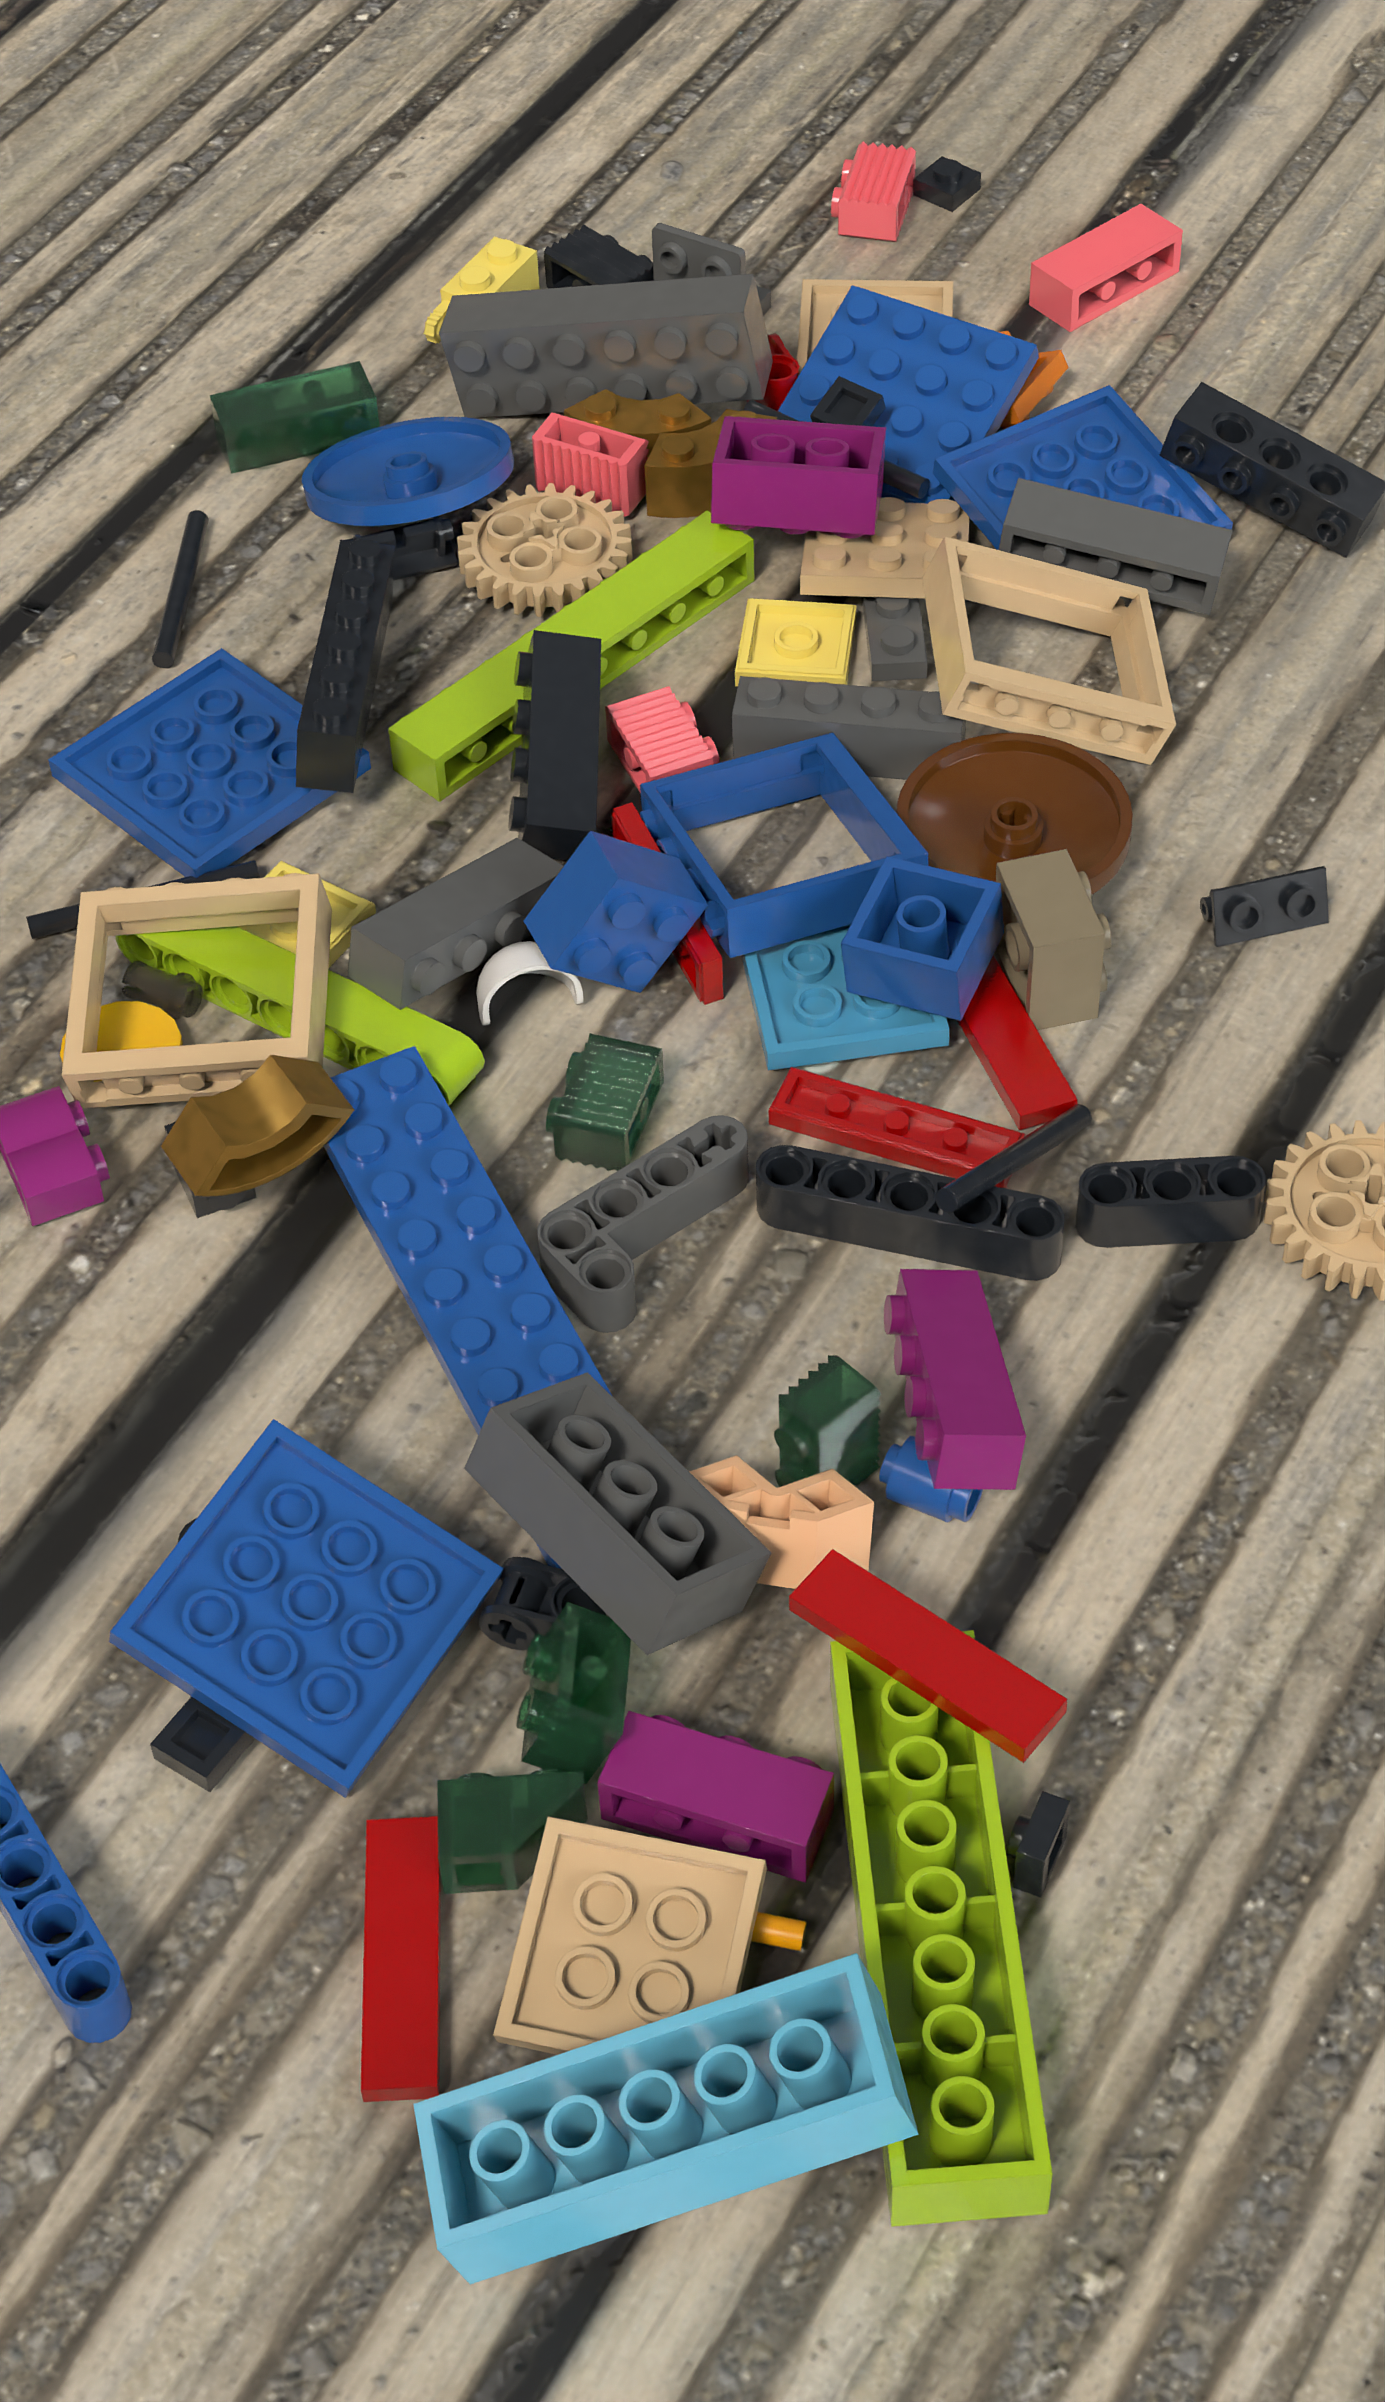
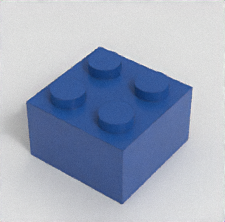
M590 831L524 919V923L551 969L641 993L706 909L708 903L680 858Z
M886 856L841 942L847 992L961 1021L1004 934L1001 883Z

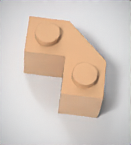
M737 1455L689 1471L772 1553L757 1584L796 1589L832 1549L869 1571L874 1501L834 1469L778 1488Z

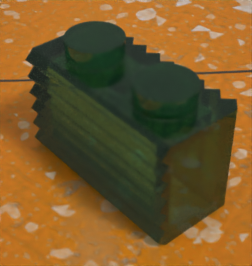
M589 1033L584 1051H574L569 1059L566 1071L567 1087L565 1088L564 1096H554L547 1111L546 1131L553 1133L555 1156L562 1161L567 1158L572 1163L579 1161L584 1166L592 1164L596 1169L603 1166L607 1171L613 1169L618 1171L630 1163L664 1083L662 1048Z
M828 1355V1363H818V1371H808V1379H798V1386H789L788 1394H779V1427L774 1431V1438L779 1447L780 1467L775 1471V1479L779 1487L830 1469H834L856 1487L880 1468L877 1463L880 1460L877 1455L880 1450L877 1446L881 1444L878 1440V1437L881 1436L878 1432V1429L881 1428L878 1424V1421L881 1420L878 1415L881 1412L878 1407L881 1404L878 1398L881 1396V1393L874 1384L838 1355Z

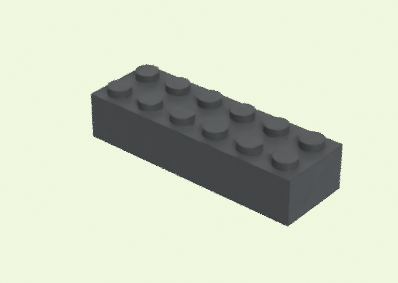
M754 274L454 295L450 300L439 332L463 414L467 418L564 412L565 409L604 389L621 397L636 400L662 399L680 393L693 404L763 400L773 363Z

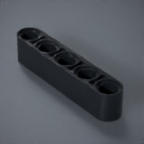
M792 1145L771 1147L764 1151L756 1162L757 1212L760 1219L771 1227L1023 1280L1038 1281L1049 1278L1057 1272L1061 1265L1065 1214L1060 1205L1047 1197L993 1186L954 1212L946 1213L938 1207L935 1196L939 1189L956 1178Z

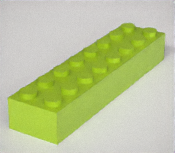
M974 1630L962 1631L975 1639ZM830 1641V1691L861 1961L882 1996L919 2134L882 2147L891 2227L1048 2214L1053 2173L990 1741L839 1642Z

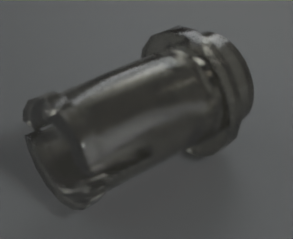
M138 960L128 966L122 979V983L135 986V988L124 986L122 988L124 996L160 1007L175 1020L182 1017H192L197 1012L202 1001L203 990L201 985L196 983L192 975L185 972L173 975L148 966L146 963Z

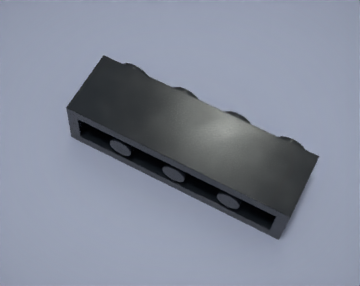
M534 630L528 652H518L515 666L514 684L515 686L524 687L523 700L517 699L515 703L512 732L514 734H522L521 748H514L510 779L511 782L520 783L519 797H512L508 828L509 831L518 832L520 840L548 857L568 861L590 831L596 832L602 639Z

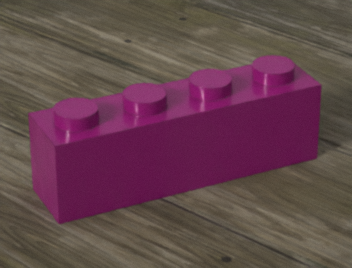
M900 1269L896 1295H887L885 1299L884 1328L887 1335H895L894 1367L897 1375H905L906 1378L905 1411L907 1417H916L915 1446L918 1460L927 1461L934 1489L1015 1490L1026 1433L978 1271Z

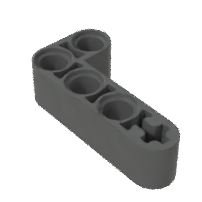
M724 1115L703 1119L552 1210L541 1219L537 1227L541 1270L554 1293L586 1326L603 1333L617 1332L626 1328L634 1320L637 1313L634 1263L632 1260L737 1196L746 1188L749 1181L748 1136L744 1125L735 1118Z

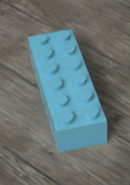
M857 1953L413 2104L437 2250L470 2285L919 2135L881 1993Z

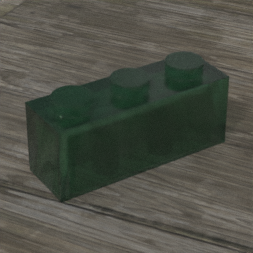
M360 361L210 395L216 437L231 474L322 453L342 440L380 427L376 395Z

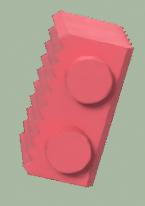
M863 141L858 145L854 159H845L842 168L841 187L834 188L831 201V216L838 218L839 235L897 242L901 225H903V219H905V214H907V208L913 195L916 151L912 147L906 150L901 145L896 149L892 144L887 148L883 143L877 146L874 142L867 145Z
M552 412L532 436L536 489L538 492L544 491L549 483H554L556 492L563 493L570 485H575L576 496L581 497L591 490L595 491L596 503L610 499L612 501V512L622 510L624 517L629 516L646 495L645 463L648 459L649 449H647L649 441Z
M670 686L605 706L607 740L640 793V784L720 763L718 751L713 740L709 736L702 738V735L699 736L692 708L688 702L680 703L679 700H676Z

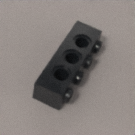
M1204 382L1199 384L1175 415L1159 454L1162 458L1347 558L1372 522L1385 495L1384 480Z

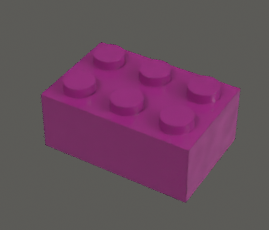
M725 416L712 465L711 523L725 524L728 528L734 530H749L755 526L779 528L788 534H803L809 530L833 532L842 538L875 535L883 489L886 427Z

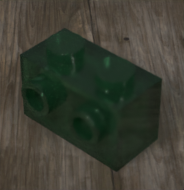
M567 1602L546 1635L538 1633L532 1639L523 1663V1674L531 1676L530 1685L521 1702L516 1721L517 1728L524 1731L521 1762L587 1784L623 1735L631 1639L610 1617Z

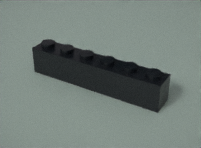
M358 539L355 541L340 540L297 729L296 787L354 793L393 600L394 545L378 544L369 539Z

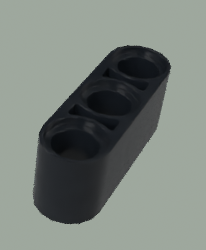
M1215 1156L1095 1164L1086 1169L1079 1180L1075 1228L1078 1235L1086 1243L1104 1248L1223 1242L1246 1239L1255 1233L1260 1223L1266 1176L1261 1166L1243 1156Z

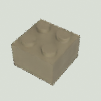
M1067 849L997 863L996 882L1001 883L1004 934L994 953L1002 971L1036 1029L1042 1030L1098 1018L1100 992L1106 991L1108 985L1103 954L1104 950L1111 948V932L1106 916L1103 913L1096 914L1093 908L1092 892L1086 873L1084 871L1077 872Z

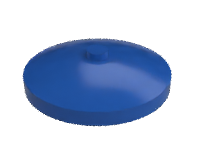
M467 417L413 419L373 428L329 447L308 464L302 475V484L309 509L322 519L354 526L402 524L457 510L490 494L510 476L514 468V456L509 435L500 426L491 422Z

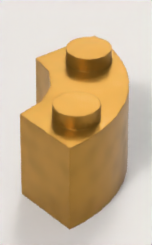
M604 389L564 410V416L648 440L647 449H649L647 457H649L660 433H685L702 429L712 423L710 416L680 393L662 399L636 400L621 397Z
M726 409L717 421L702 429L685 433H660L645 463L647 516L688 518L699 516L705 511L711 513L712 465L724 417L777 420V417L756 414L751 411Z
M270 1054L253 1075L236 1087L213 1096L190 1097L161 1147L195 1196L209 1197L234 1194L266 1184L302 1164L320 1150L340 1130L354 1109L319 1062Z

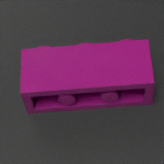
M628 1711L597 1782L600 1815L603 1820L677 1843L762 1859L766 1861L767 1871L804 1883L808 1879L834 1811V1773L823 1770L818 1764L807 1758L799 1756L784 1758L754 1749L746 1741L734 1736L724 1735L715 1737L688 1729L676 1719L668 1716L654 1715L649 1717L632 1711Z

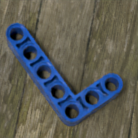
M0 1764V1824H6L0 1829V1911L68 2030L76 2038L87 2043H101L113 2039L125 2029L131 2018L132 2004L117 1959ZM39 1878L32 1885L15 1888L23 1880ZM72 1933L65 1941L57 1944H46L48 1940L57 1934ZM106 1989L105 1993L97 1999L79 2001L80 1997L88 1991Z

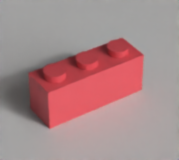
M1139 204L1032 262L1029 305L1067 331L1072 332L1178 273L1183 230L1143 204Z

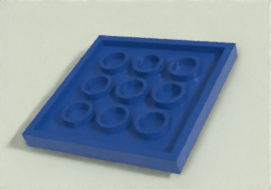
M852 285L778 411L799 421L812 422L811 413L838 376L883 395L886 408L873 427H886L884 459L928 478L930 485L926 495L919 499L883 483L881 498L892 497L898 498L905 503L926 504L936 499L955 501L933 475L935 458L997 432L1039 358L1038 348L1036 344Z
M1110 385L937 457L934 461L933 475L997 550H999L1003 524L1018 478L1230 530L1233 526V522L1186 470L1159 456L1163 444Z
M222 648L48 759L51 774L55 779L184 877L193 876L197 878L206 872L227 867L337 792L296 787L297 729L303 705ZM362 748L357 778L371 769L369 751Z
M273 1419L112 1628L109 1642L346 1798L498 1583L504 1568Z

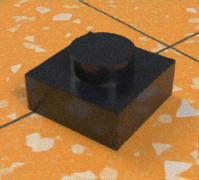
M943 156L913 179V196L951 212L981 189V172Z
M838 376L810 417L812 422L873 426L886 407L883 395Z
M191 1696L150 1743L155 1760L206 1791L211 1792L251 1745L254 1737Z
M1042 1791L1032 1816L1030 1817L1022 1813L1018 1816L1006 1850L1007 1856L1016 1859L1013 1888L1040 1898L1042 1897L1066 1840L1070 1808L1069 1800Z

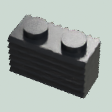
M584 224L580 230L575 229L573 235L568 233L566 239L561 237L559 243L554 242L551 248L547 246L544 251L545 277L548 289L654 281L653 262L647 256L634 254L620 246L611 235L603 236Z

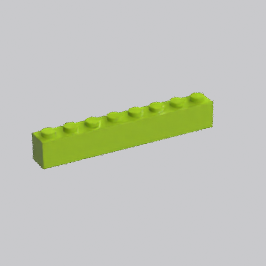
M705 511L389 727L393 770L441 802L512 752L515 747H519L522 744V734H514L512 732L515 703L517 699L523 700L524 687L515 686L514 675L518 652H528L534 630L602 639L601 689L754 582V539L740 530L728 528L725 524L711 523V513Z

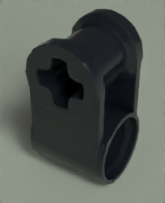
M518 1556L508 1558L503 1563L502 1567L504 1570L500 1578L502 1585L493 1605L484 1608L479 1617L478 1625L489 1639L510 1649L530 1650L582 1665L600 1663L614 1653L618 1647L620 1637L618 1625L563 1569L544 1565L531 1558ZM583 1618H592L586 1621H578Z

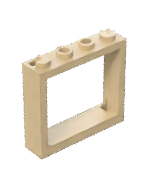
M944 536L922 577L943 715L1016 733L1046 736L1070 743L1082 749L1151 765L1176 726L1148 590ZM1120 596L1132 599L1128 607H1125L1124 599H1120ZM965 600L1111 636L1122 696L974 660Z
M290 873L279 877L253 879L228 878L224 881L191 884L174 882L164 886L128 889L113 887L103 891L81 892L62 1077L74 1100H78L82 1108L189 1101L190 1097L213 1096L232 1089L249 1078L260 1068L270 1054L316 1061L323 1067L332 908L319 873ZM298 921L291 1035L289 1038L96 1052L108 936Z

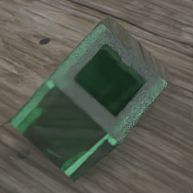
M543 1768L531 1774L492 1776L476 1772L462 1775L458 1779L437 1780L438 1860L444 1894L518 1890L534 1874L548 1817L583 1824L588 1821L584 1771L566 1772L557 1768Z

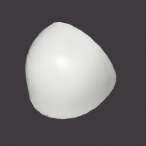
M517 942L506 946L489 959L478 979L476 994L481 1023L483 1026L490 1024L489 1004L492 996L499 987L517 975L533 973L553 977L563 982L569 988L575 1004L583 1003V991L578 976L551 969L536 942Z

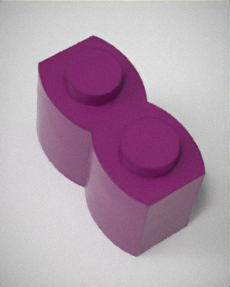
M59 1086L0 1106V1153L32 1226L104 1202L100 1182L110 1179L109 1171L99 1145L94 1144L87 1147L83 1137L90 1135V1130L80 1102L75 1100L67 1103Z

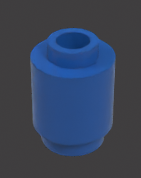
M909 1436L902 1446L893 1444L890 1447L882 1463L879 1475L880 1482L887 1484V1499L947 1523L953 1518L967 1522L973 1515L983 1492V1489H934L927 1461L918 1460L914 1436Z

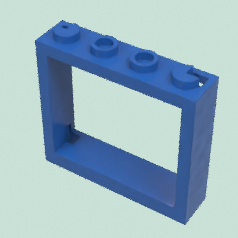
M834 733L640 784L642 804L640 817L661 853L680 858L708 903V906L700 915L701 922L710 938L716 937L729 958L850 925L886 856L928 866V852ZM821 795L871 862L734 900L686 831Z

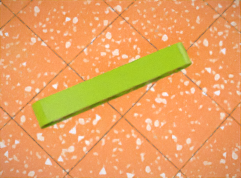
M237 926L115 936L121 952L137 967L283 1038L290 1037L296 954ZM328 970L323 1057L352 1070L415 1046L448 1105L457 1098L484 1068L485 1060L481 1050L465 1034L407 1006L399 1010L364 986Z

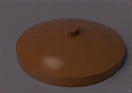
M1027 733L981 735L942 748L920 763L907 778L900 791L896 811L928 852V866L996 882V866L999 862L1067 849L1077 872L1084 871L1086 873L1092 894L1110 882L1123 865L1130 847L1133 817L1127 791L1119 778L1106 764L1087 751L1070 743Z

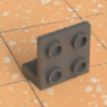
M657 223L652 229L654 281L746 274L745 251L740 247L663 223ZM756 286L764 316L771 308V290Z

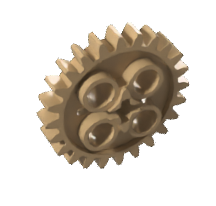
M549 483L544 492L537 493L530 484L526 486L525 495L518 496L510 489L506 490L505 502L502 503L496 499L488 498V511L473 509V522H463V535L457 537L460 574H465L467 588L477 587V596L480 600L493 596L494 608L496 609L503 607L509 602L513 603L514 614L517 615L527 606L534 607L537 617L543 615L546 607L553 606L555 611L559 612L565 604L574 602L596 587L601 581L628 565V562L633 561L630 524H624L623 511L612 512V501L610 499L596 503L595 491L592 490L581 497L576 496L575 485H570L563 493H557L554 483Z
M1356 1120L1353 1133L1346 1135L1340 1127L1332 1123L1329 1125L1327 1140L1309 1131L1306 1133L1304 1148L1289 1144L1285 1161L1276 1160L1274 1162L1272 1179L1267 1180L1264 1203H1266L1264 1223L1272 1225L1270 1242L1271 1244H1285L1282 1258L1285 1263L1304 1260L1302 1278L1308 1279L1319 1272L1325 1274V1290L1330 1292L1342 1281L1349 1283L1351 1298L1357 1299L1363 1287L1368 1286L1373 1288L1379 1301H1385V1122H1382L1376 1134L1367 1133L1361 1120Z

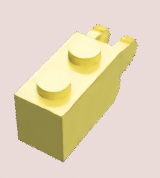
M494 236L440 289L441 303L433 310V313H430L425 322L423 334H425L427 341L440 344L439 332L450 300L454 295L540 289L537 250Z

